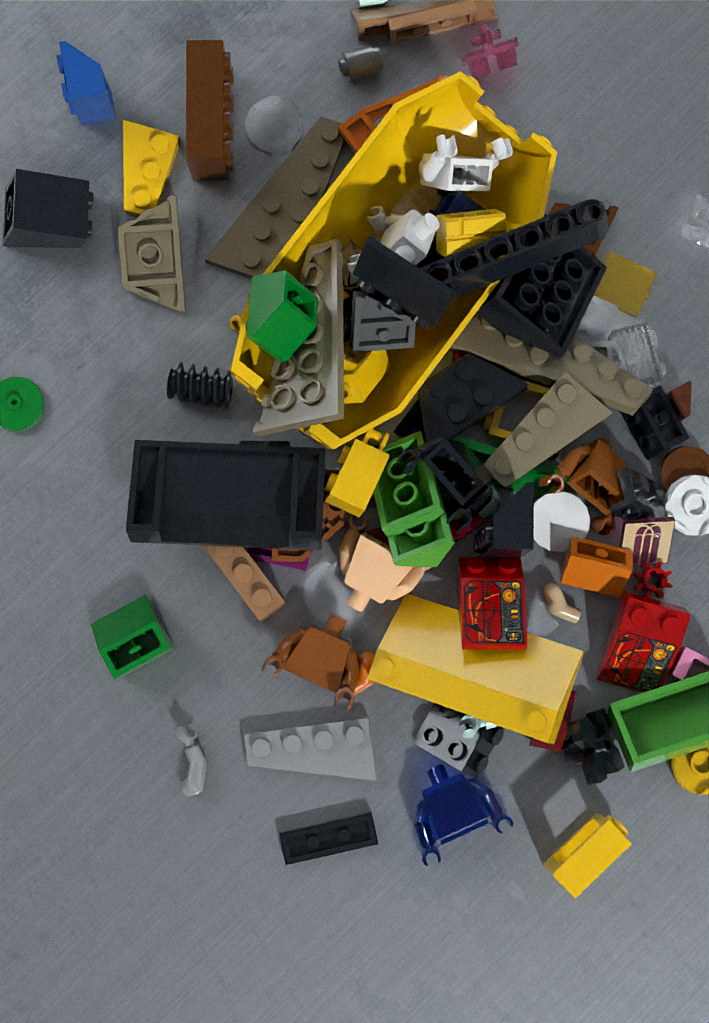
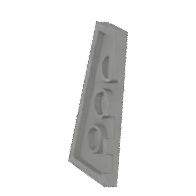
M368 718L244 734L248 766L377 781Z

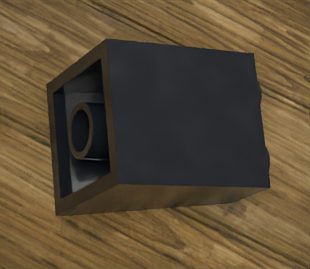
M15 169L5 188L2 246L81 248L92 235V221L88 220V210L92 209L94 195L93 192H89V181Z

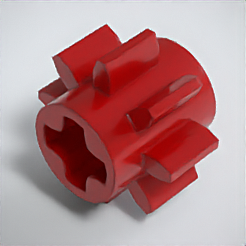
M647 562L641 564L643 572L633 573V576L638 578V585H635L633 589H641L644 591L643 596L650 598L654 592L658 599L663 598L662 589L673 587L672 584L668 583L667 577L672 572H665L660 569L662 566L661 562H656L653 568ZM656 575L658 581L654 585L649 586L647 580L651 576Z

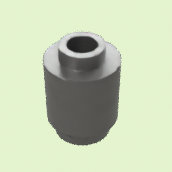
M368 44L342 51V58L338 59L340 73L342 77L347 76L349 82L376 75L377 71L383 70L384 67L378 45L371 47Z

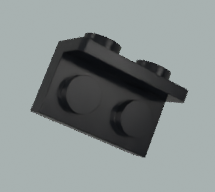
M661 385L653 388L650 397L633 416L621 412L624 421L627 423L647 460L690 438Z

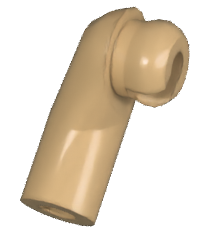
M556 583L546 584L543 588V599L548 612L569 622L577 623L581 610L567 604L561 588Z

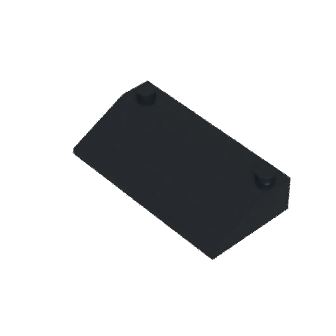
M135 440L126 521V532L130 542L321 551L326 448Z

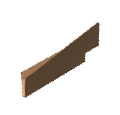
M448 0L351 10L358 41L387 34L390 45L498 18L494 0Z

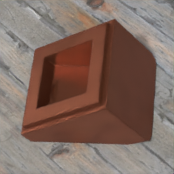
M691 381L666 394L680 421L691 415Z

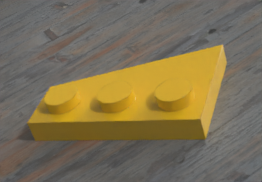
M123 120L124 211L126 214L139 217L147 209H153L160 205L181 142L179 135Z

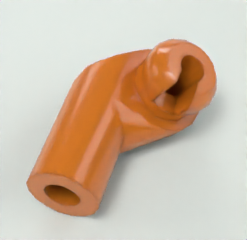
M370 651L362 652L358 657L360 674L355 692L353 693L354 696L375 683L367 679L375 657Z

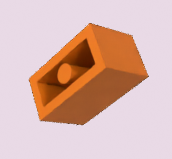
M571 536L562 561L560 583L621 598L633 570L632 550Z

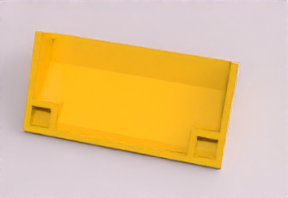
M406 594L376 651L367 679L534 739L554 744L584 651L527 633V650H462L459 610Z

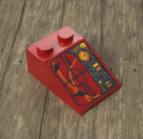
M459 557L456 586L462 650H527L525 586L521 558Z
M624 591L598 671L597 680L642 693L662 687L682 645L691 614L684 607Z

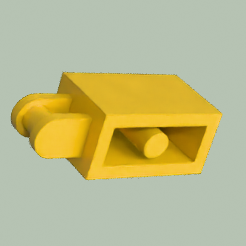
M372 428L365 433L362 441L355 439L350 447L346 445L343 447L337 460L338 463L342 464L337 475L331 473L324 490L329 492L325 502L357 517L362 515L390 455L383 452L390 433L385 432L383 434ZM368 440L379 445L378 448L368 445Z

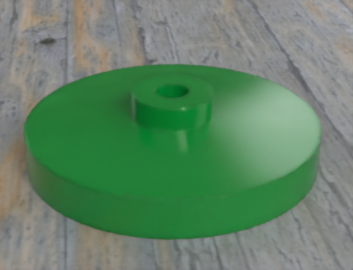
M9 377L0 382V426L14 432L24 431L33 427L40 420L44 412L45 401L41 390L32 381L23 377Z

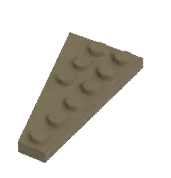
M338 239L315 244L308 248L299 282L318 298L316 328L286 362L280 363L274 359L270 372L273 377L268 394L263 395L261 406L264 409L260 422H255L253 433L259 437L344 419L343 244Z
M478 314L467 324L449 348V350L457 353L459 350H462L484 361L487 359L501 364L504 370L549 386L566 372L604 406L632 416L650 397L653 391L648 385L575 335L565 355L560 358L497 331Z

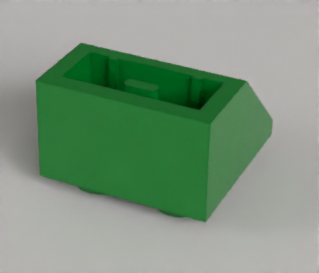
M286 270L252 277L251 291L248 295L247 338L280 363L286 362L316 328L318 298Z
M146 594L90 624L99 653L113 679H121L175 649Z

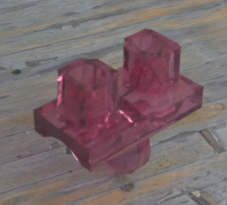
M486 24L479 26V36L471 38L472 47L482 45L483 48L461 57L463 66H469L470 72L475 79L491 74L487 58L495 55L500 71L516 66L515 48L519 46L517 37L493 44L494 40L501 38L500 30L497 29L490 32Z

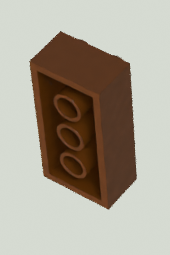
M186 40V160L193 181L229 180V170H234V154L231 151V141H234V126L231 123V113H234V97L231 94V85H234V69L231 66V53L225 52L223 40Z

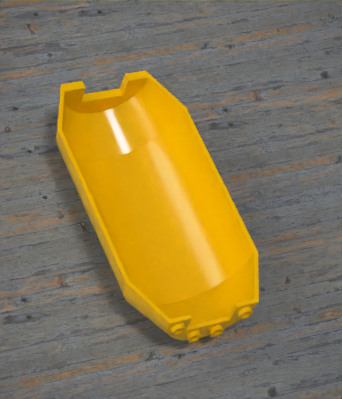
M459 71L396 102L262 275L286 270L299 281L309 246L338 239L343 244L344 285L348 286L350 273L348 264L351 263L350 257L361 254L369 236L381 242L385 230L389 227L387 226L381 231H375L372 228L367 217L374 216L371 211L373 207L381 206L386 215L390 217L392 214H395L392 210L400 201L408 211H418L404 198L406 196L422 213L433 214L413 193H409L412 189L435 213L441 211L440 207L416 184L421 179L418 167L423 159V155L438 151L436 138L442 134L445 135L446 140L455 135L458 151L456 155L484 158L488 153L494 154L491 144L494 140L509 138L513 154L506 159L499 160V165L492 171L490 191H447L435 188L459 211L458 213L497 209L504 212L506 215L505 233L544 217L558 152L552 148V144L547 138L534 132L525 141L520 138L518 131L514 127L503 124L496 118V114L491 108L477 102L485 91L480 88V84L475 78ZM436 238L431 243L428 254L416 265L418 268L445 258L437 253ZM502 255V256L498 257L497 259H502V258H504L506 255ZM476 267L470 268L467 272L474 270ZM499 281L457 297L437 329L429 325L426 330L416 323L414 348L386 350L391 367L363 403L344 404V419L295 430L304 436H310L319 445L334 450L401 413ZM357 284L352 287L343 286V289L351 290L359 286ZM343 290V299L350 297V295ZM247 297L230 372L261 403L263 395L268 394L273 377L270 372L275 358L247 338L246 322L249 315V300Z

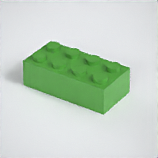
M709 671L609 705L607 716L630 773L709 747Z

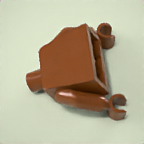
M598 438L589 444L583 443L568 453L556 467L558 471L553 475L543 476L539 481V486H547L552 482V488L547 494L559 493L564 488L563 479L566 477L567 484L605 514L604 517H594L590 524L591 530L599 531V535H610L615 531L616 526L613 519L616 515L611 514L609 507L624 500L617 471L626 468L627 464L611 449L609 440Z
M330 613L323 629L313 624L309 628H298L282 639L272 653V656H269L264 661L261 670L263 671L267 665H273L276 668V672L272 678H276L281 670L284 669L336 693L334 699L335 707H337L339 699H347L349 701L348 710H350L353 706V693L355 692L360 672L357 653L351 648V641L340 637L347 620Z

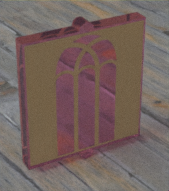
M651 516L643 519L623 520L619 547L632 550L633 566H640L642 568L641 564L645 562L649 565H654L656 562L668 564L676 520L674 517L652 518Z

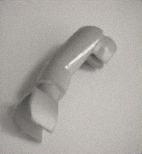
M188 724L176 727L174 733L184 743L186 748L184 751L189 760L187 778L181 783L180 788L183 795L190 797L198 795L203 791L207 760L199 743L196 744L194 741L198 734L197 728L194 725Z

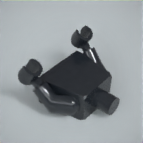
M439 436L416 447L415 451L409 448L404 449L396 461V464L400 462L408 464L403 470L404 474L412 473L419 460L423 461L463 506V508L456 510L446 521L448 524L452 520H456L460 524V529L455 532L456 534L461 533L472 522V517L478 515L492 500L493 492L488 482L493 475L465 443Z

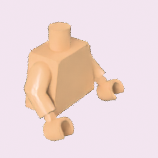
M353 515L349 518L348 530L339 548L340 571L346 576L344 583L354 588L346 603L350 607L363 612L370 598L383 604L386 599L394 601L413 591L423 577L424 572L431 567L396 566L393 563L390 546L364 532L367 525L366 519H364L363 525L360 527L353 525L352 522L355 516Z

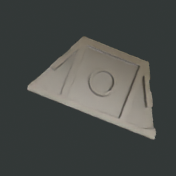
M171 195L167 198V201L153 209H147L135 220H129L118 227L122 288L180 313H186L178 201L176 195Z

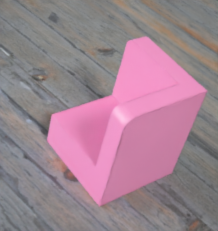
M680 647L667 676L678 682L708 672L709 659L688 647Z

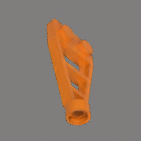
M441 74L430 82L361 109L338 126L339 133L356 154L375 130V121L384 117L396 102L447 78V76Z

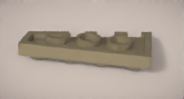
M564 372L486 460L484 465L492 473L495 480L503 487H507L604 420L612 412L569 374Z

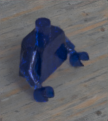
M443 764L434 766L427 771L432 786L422 791L423 799L417 804L414 823L420 847L423 848L422 862L424 865L428 866L427 854H436L440 863V847L492 824V827L498 833L503 834L499 829V822L506 819L508 825L513 827V820L502 813L503 808L494 792L474 778L466 779L462 773L450 778Z

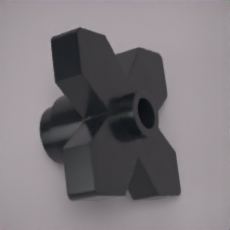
M605 708L593 710L587 713L586 717L569 722L568 727L571 736L568 740L564 741L562 746L566 761L570 765L582 766L588 785L601 783L607 779V774L618 772L624 768L620 751L612 744L609 737L611 724Z

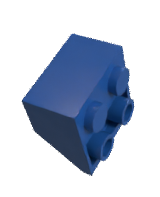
M66 41L59 42L61 54L56 55L59 71L61 74H64L65 83H61L64 100L69 103L71 114L77 115L81 125L116 119L112 92L101 64Z

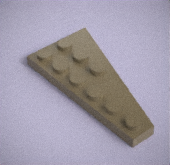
M322 116L317 120L204 259L205 263L251 279L254 276L262 275L326 193L345 142L338 130V126L342 123Z

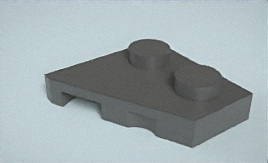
M353 291L350 348L352 352L414 348L416 323L410 320L413 314L403 309L398 312L381 300L359 291Z

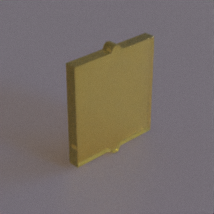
M609 252L604 262L607 269L593 298L637 318L645 299L650 297L649 291L657 273L613 252Z

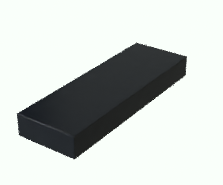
M372 812L279 833L286 865L378 845Z

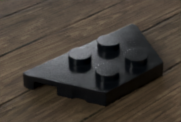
M470 353L465 354L426 380L418 390L426 442L439 436L452 440L527 390V383Z

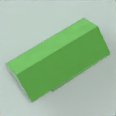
M421 431L385 445L383 452L390 456L373 491L382 531L388 537L393 563L396 566L437 567L455 544L450 525L446 523L448 518L435 474L421 460H419L410 474L403 473V470L408 465L407 463L400 462L396 464L404 449L409 448L415 451L416 447L426 443Z

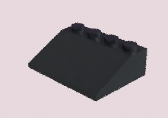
M561 231V232H559V233H557V234H563V233H565L566 231ZM536 243L529 244L527 247H531ZM580 247L501 279L476 314L497 331L561 358L565 355L607 266L585 247Z

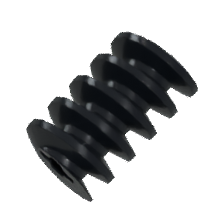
M180 362L176 370L171 368L169 372L167 398L173 399L177 393L178 400L185 401L189 394L190 402L197 403L201 396L203 405H209L213 398L214 405L218 408L221 407L225 400L228 409L233 389L232 374L228 370L225 377L222 378L219 368H216L212 376H210L207 366H204L200 374H198L195 364H192L188 372H186L183 362Z

